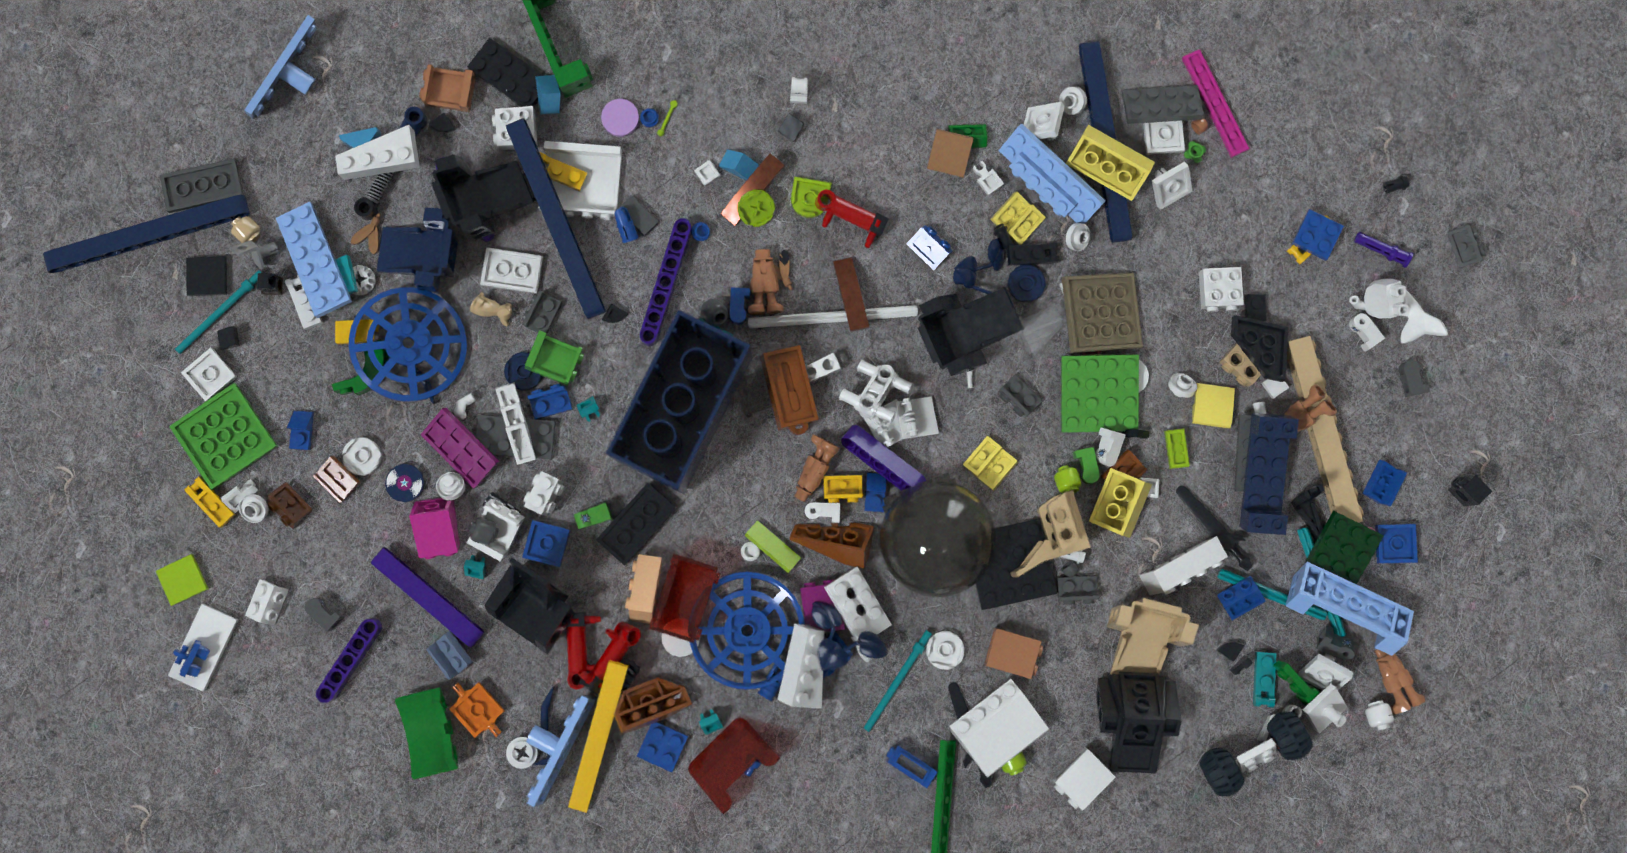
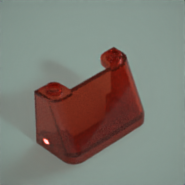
M673 553L670 569H668L659 602L654 612L655 617L653 616V619H651L648 629L694 643L695 640L699 641L702 629H699L704 611L713 584L718 583L721 573L717 572L718 567Z

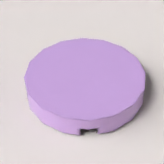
M615 99L606 104L602 110L601 119L608 133L613 136L624 137L633 133L637 128L639 114L637 108L630 101Z

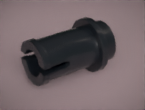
M1402 175L1398 179L1383 183V189L1386 194L1401 189L1406 190L1410 186L1407 176L1403 177Z
M999 224L994 227L993 234L999 238L1003 249H1006L1007 246L1013 245L1014 242L1007 232V226Z

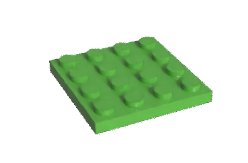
M1138 354L1061 356V432H1099L1100 428L1116 432L1138 429Z
M236 383L231 384L169 426L211 490H215L278 447Z

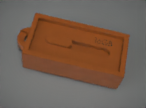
M798 345L763 353L760 356L778 431L789 429L792 434L801 435L807 431L808 424L819 420L801 347Z

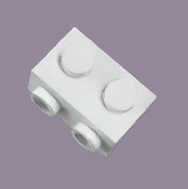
M259 579L245 616L259 623L274 626L288 589Z

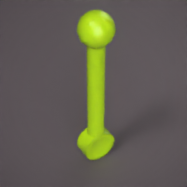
M672 100L670 102L671 107L661 129L657 131L658 136L664 135L667 122L674 108L678 106L677 101Z

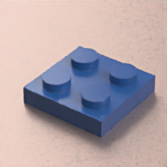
M1309 209L1291 244L1326 261L1344 226Z
M532 520L522 558L561 567L571 530Z
M1416 524L1375 525V531L1384 535L1376 549L1377 564L1418 563Z
M659 722L650 725L636 757L669 772H673L688 735Z

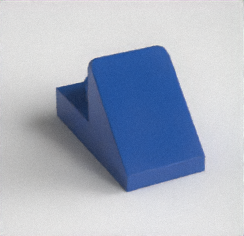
M293 411L287 428L291 429L289 449H311L314 412Z
M867 473L864 511L884 512L886 479L880 474Z

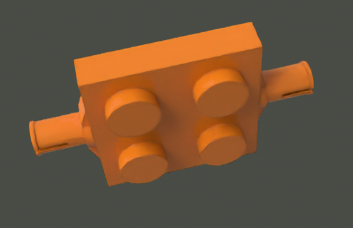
M480 682L467 691L459 683L452 687L460 697L449 710L474 738L487 729L495 737L502 733L494 723L505 710Z

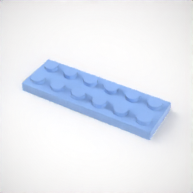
M308 202L276 217L314 316L316 318L322 317L351 303V297L313 204Z

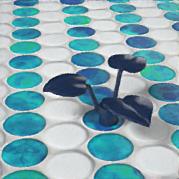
M999 238L993 239L989 244V264L977 267L975 257L968 256L954 268L953 280L955 284L964 285L968 289L972 288L985 294L992 293L974 284L976 282V271L992 266L995 271L1002 268L1005 252Z
M824 602L812 603L811 614L814 622L823 629L831 628L829 639L822 640L818 647L821 670L844 667L848 662L846 652L855 646H859L861 654L872 659L883 658L888 654L887 648L880 637L869 631L861 632L858 636L859 641L843 649L838 642L832 641L835 627H839L842 624L840 613L830 604Z

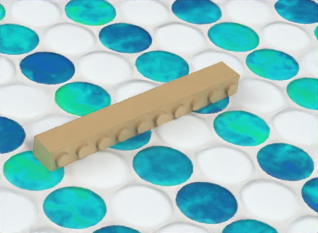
M1311 336L1288 341L1287 360L1298 399L1304 401L1309 395L1311 386L1317 384L1326 395L1324 399L1311 405L1308 409L1309 412L1325 399L1332 403L1325 389L1327 386L1326 380L1321 375V362L1316 357V345L1314 340H1311ZM1320 415L1316 417V423L1309 427L1307 431L1330 512L1332 513L1334 510L1356 522H1362L1364 514L1362 507L1358 505L1357 489L1352 484V471L1348 469L1346 463L1348 460L1347 454L1342 449V436L1336 427L1337 418L1335 415Z

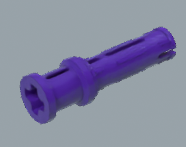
M1360 231L1354 239V243L1386 256L1388 261L1393 260L1402 264L1404 268L1409 265L1413 257V252L1408 253L1401 250L1397 245L1390 246Z

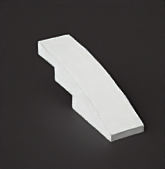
M515 382L496 387L495 390L506 425V432L517 465L536 460Z

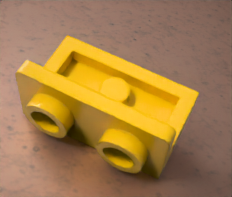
M862 475L823 477L824 499H828V503H840V499H847V502H859V499L863 498Z

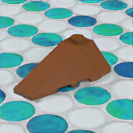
M831 523V526L823 527L819 524H795L790 540L845 565L864 568L870 554L874 526L860 523H849V526H838V523Z

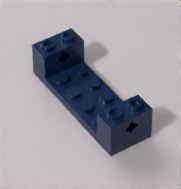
M1252 413L1239 526L1246 532L1286 535L1288 516L1282 512L1289 442L1290 438L1297 439L1299 419L1295 417Z

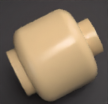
M249 216L237 217L231 224L233 226L231 233L240 243L249 240L255 243L261 236L260 226Z

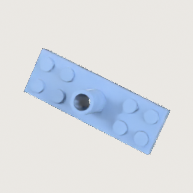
M307 15L245 108V113L251 118L261 114L264 109V101L271 99L275 92L273 88L279 79L287 82L305 95L315 82V78L291 63L296 53L300 54L305 48L306 38H311L316 31L315 19Z
M582 695L581 698L578 697L573 705L575 710L572 716L569 715L565 720L564 726L566 727L561 737L537 725L531 730L527 743L551 755L545 769H541L536 778L538 782L535 787L530 789L527 795L529 798L527 804L536 807L544 803L597 698L591 695Z

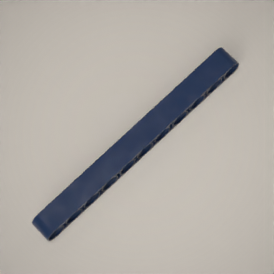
M1099 41L1080 43L1079 56L1091 126L1116 140ZM1101 184L1103 199L1106 200L1104 206L1111 242L1117 243L1132 240L1126 198Z
M525 118L507 124V132L586 318L589 320L606 313L605 306Z
M236 195L44 252L43 257L47 272L58 273L234 221L237 217L249 216L250 211L245 195Z

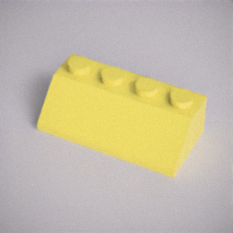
M1090 125L1086 127L1066 162L1070 167L1131 201L1136 196L1155 163Z

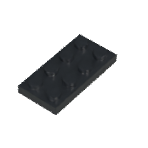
M489 37L467 68L473 70L478 77L520 107L534 106L538 100L535 77L543 75Z
M647 483L601 533L596 541L625 566L677 508Z

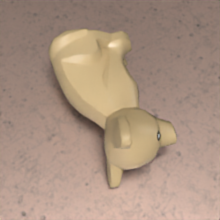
M481 292L472 302L470 312L484 317L498 316L504 326H508V319L512 315V305L510 303L499 305L496 301L486 298L484 293Z

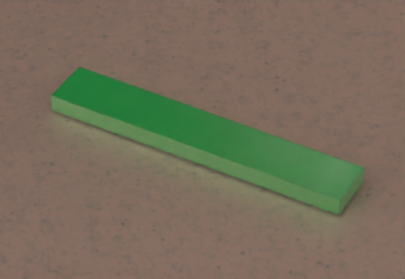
M940 740L931 853H947L956 740Z

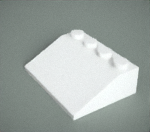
M1012 679L1008 680L949 726L951 733L987 778L1049 730Z

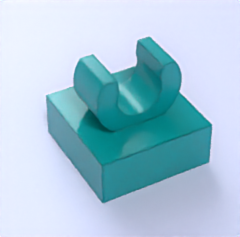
M593 396L576 405L581 417H585L588 422L591 421L589 417L591 413H595L597 417H600L599 407Z
M472 555L470 560L466 559L464 564L465 576L484 580L486 574L485 557H482L481 562L475 561V555Z
M710 709L711 716L707 718L704 717L703 713L700 714L701 720L699 724L705 735L724 728L717 713L715 714L712 709Z

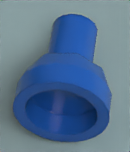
M748 755L746 759L747 768L744 774L751 776L754 769L761 766L762 760L754 755Z

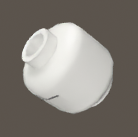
M1383 700L1368 704L1365 714L1370 727H1377L1378 731L1390 728L1389 724L1394 721L1390 705L1384 703Z

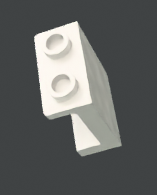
M490 499L484 505L483 509L485 510L481 517L496 523V528L499 529L496 540L489 545H483L472 541L469 537L467 543L501 562L507 556L525 517L520 515L518 511L507 508L500 501Z
M1085 747L1079 752L1078 758L1058 778L1052 780L1056 784L1054 788L1061 795L1065 793L1070 798L1068 802L1075 809L1079 807L1082 811L1116 778Z

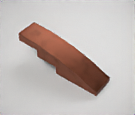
M770 153L731 199L721 215L736 226L741 220L737 211L738 202L741 197L754 189L765 191L785 165Z
M852 257L833 261L850 332L869 328Z

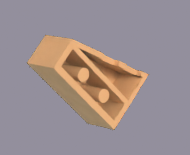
M638 554V559L633 562L632 572H635L634 579L631 578L629 583V590H632L631 597H627L625 607L629 611L630 621L653 624L654 606H656V594L662 567L661 557Z

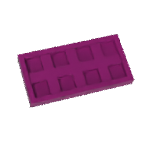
M446 407L440 410L420 434L473 489L477 488L500 462Z

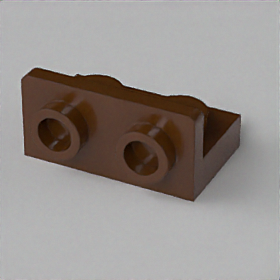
M287 482L283 483L267 497L268 508L280 516V520L285 526H290L292 529L296 527L299 521L312 512V508Z

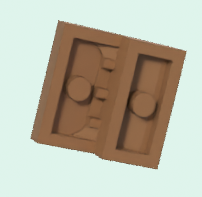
M936 129L927 169L964 177L973 137Z

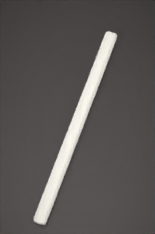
M916 305L865 309L867 320L918 315V307ZM845 311L752 317L748 318V327L764 328L844 322L848 320Z

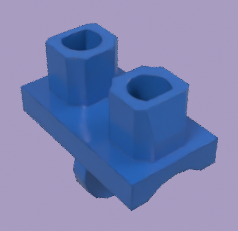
M195 640L189 654L186 653L189 648L187 645H183L181 650L175 649L173 651V654L177 656L176 664L180 665L182 660L185 659L180 669V676L185 677L186 674L193 677L198 676L202 666L192 662L195 657L206 660L210 649L201 645L199 640Z

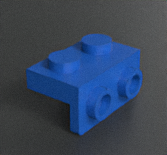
M1379 460L1362 494L1378 504L1391 506L1404 482L1407 472L1396 469L1384 460Z

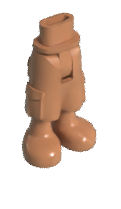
M770 249L755 250L750 281V292L755 295L754 304L748 307V314H765L763 293H767V314L782 313L784 307L777 303L775 294L779 292V285Z
M1314 384L1310 388L1308 397L1304 401H1296L1283 415L1299 419V432L1314 425L1316 417L1324 414L1334 416L1337 410L1329 400L1325 399L1313 410L1308 411L1311 405L1326 397L1324 391L1317 384Z
M814 434L811 437V441L817 447L814 457L811 455L807 457L798 481L799 486H796L798 490L794 496L803 502H806L808 495H812L817 487L820 486L824 475L829 469V462L840 449V447Z
M1378 649L1374 650L1387 693H1393L1395 698V704L1391 707L1393 715L1426 701L1425 697L1422 694H1418L1412 687L1414 680L1396 653L1391 656ZM1402 687L1404 688V690H1405V692H1406V694H1407V696H1408V699H1407V700H1406V698L1404 697V695H1403V693H1402V691H1401V688H1402Z

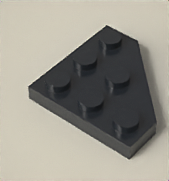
M1234 315L1231 322V336L1264 379L1278 382L1285 381L1288 327Z

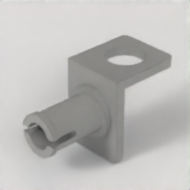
M249 240L231 247V251L237 256L251 252L254 263L261 269H265L263 258L278 253V250H275L278 248L274 242L258 247Z

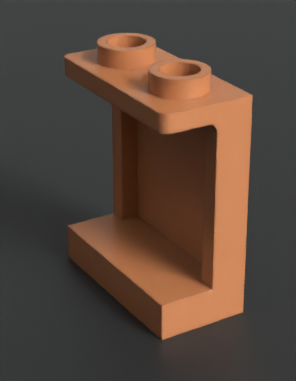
M428 64L427 69L423 72L424 88L420 89V99L425 106L470 112L476 80L473 70L465 69V72L434 68L433 65Z
M994 628L984 665L1031 679L1032 675L1035 676L1038 665L1035 663L1037 657H1040L1042 654V641Z

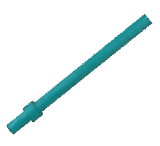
M258 270L249 279H245L241 283L242 286L185 338L175 350L181 354L237 300L255 287L258 273L263 272Z
M926 630L918 643L916 642L912 647L913 651L863 727L866 731H871L919 654L922 655L926 649L924 646L932 636V633Z

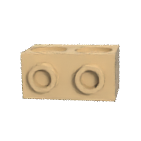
M1237 343L1219 361L1222 364L1223 370L1235 375L1237 382L1243 386L1249 387L1253 385L1261 376L1260 372ZM1232 355L1238 358L1237 365L1231 362ZM1246 368H1250L1252 370V377H1248L1246 375Z

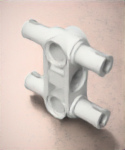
M861 360L857 371L872 378L862 394L857 395L843 389L839 400L853 405L855 410L859 411V414L864 418H875L877 416L892 423L896 412L881 406L892 388L895 387L909 394L914 383L900 378L890 365H878L876 367Z

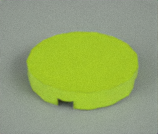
M754 189L748 191L738 202V215L744 224L748 226L759 227L765 225L773 217L775 211L774 200L769 193L763 190Z

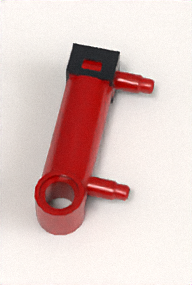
M822 190L815 199L816 207L820 211H827L822 227L827 228L833 215L867 231L868 236L864 245L866 248H870L875 237L879 238L882 235L889 218L879 213L874 214L835 195L831 190ZM822 196H826L830 199L829 205H825L821 202Z
M586 612L574 613L566 626L567 682L571 688L577 690L584 686L574 682V675L578 674L580 670L590 673L595 666L587 665L586 626L587 624L601 622L600 616H587Z
M626 622L618 623L614 630L606 629V634L612 640L590 673L583 670L578 672V675L582 678L579 683L598 696L609 660L620 663L629 648L636 645L640 640V630Z

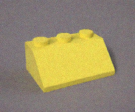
M1110 468L1089 522L1130 538L1152 484Z

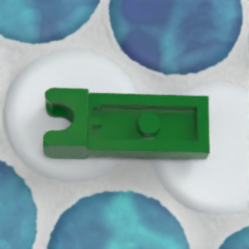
M1278 660L1273 665L1278 671L1277 675L1290 684L1289 688L1296 693V697L1305 706L1320 694L1316 688L1308 686L1288 663Z

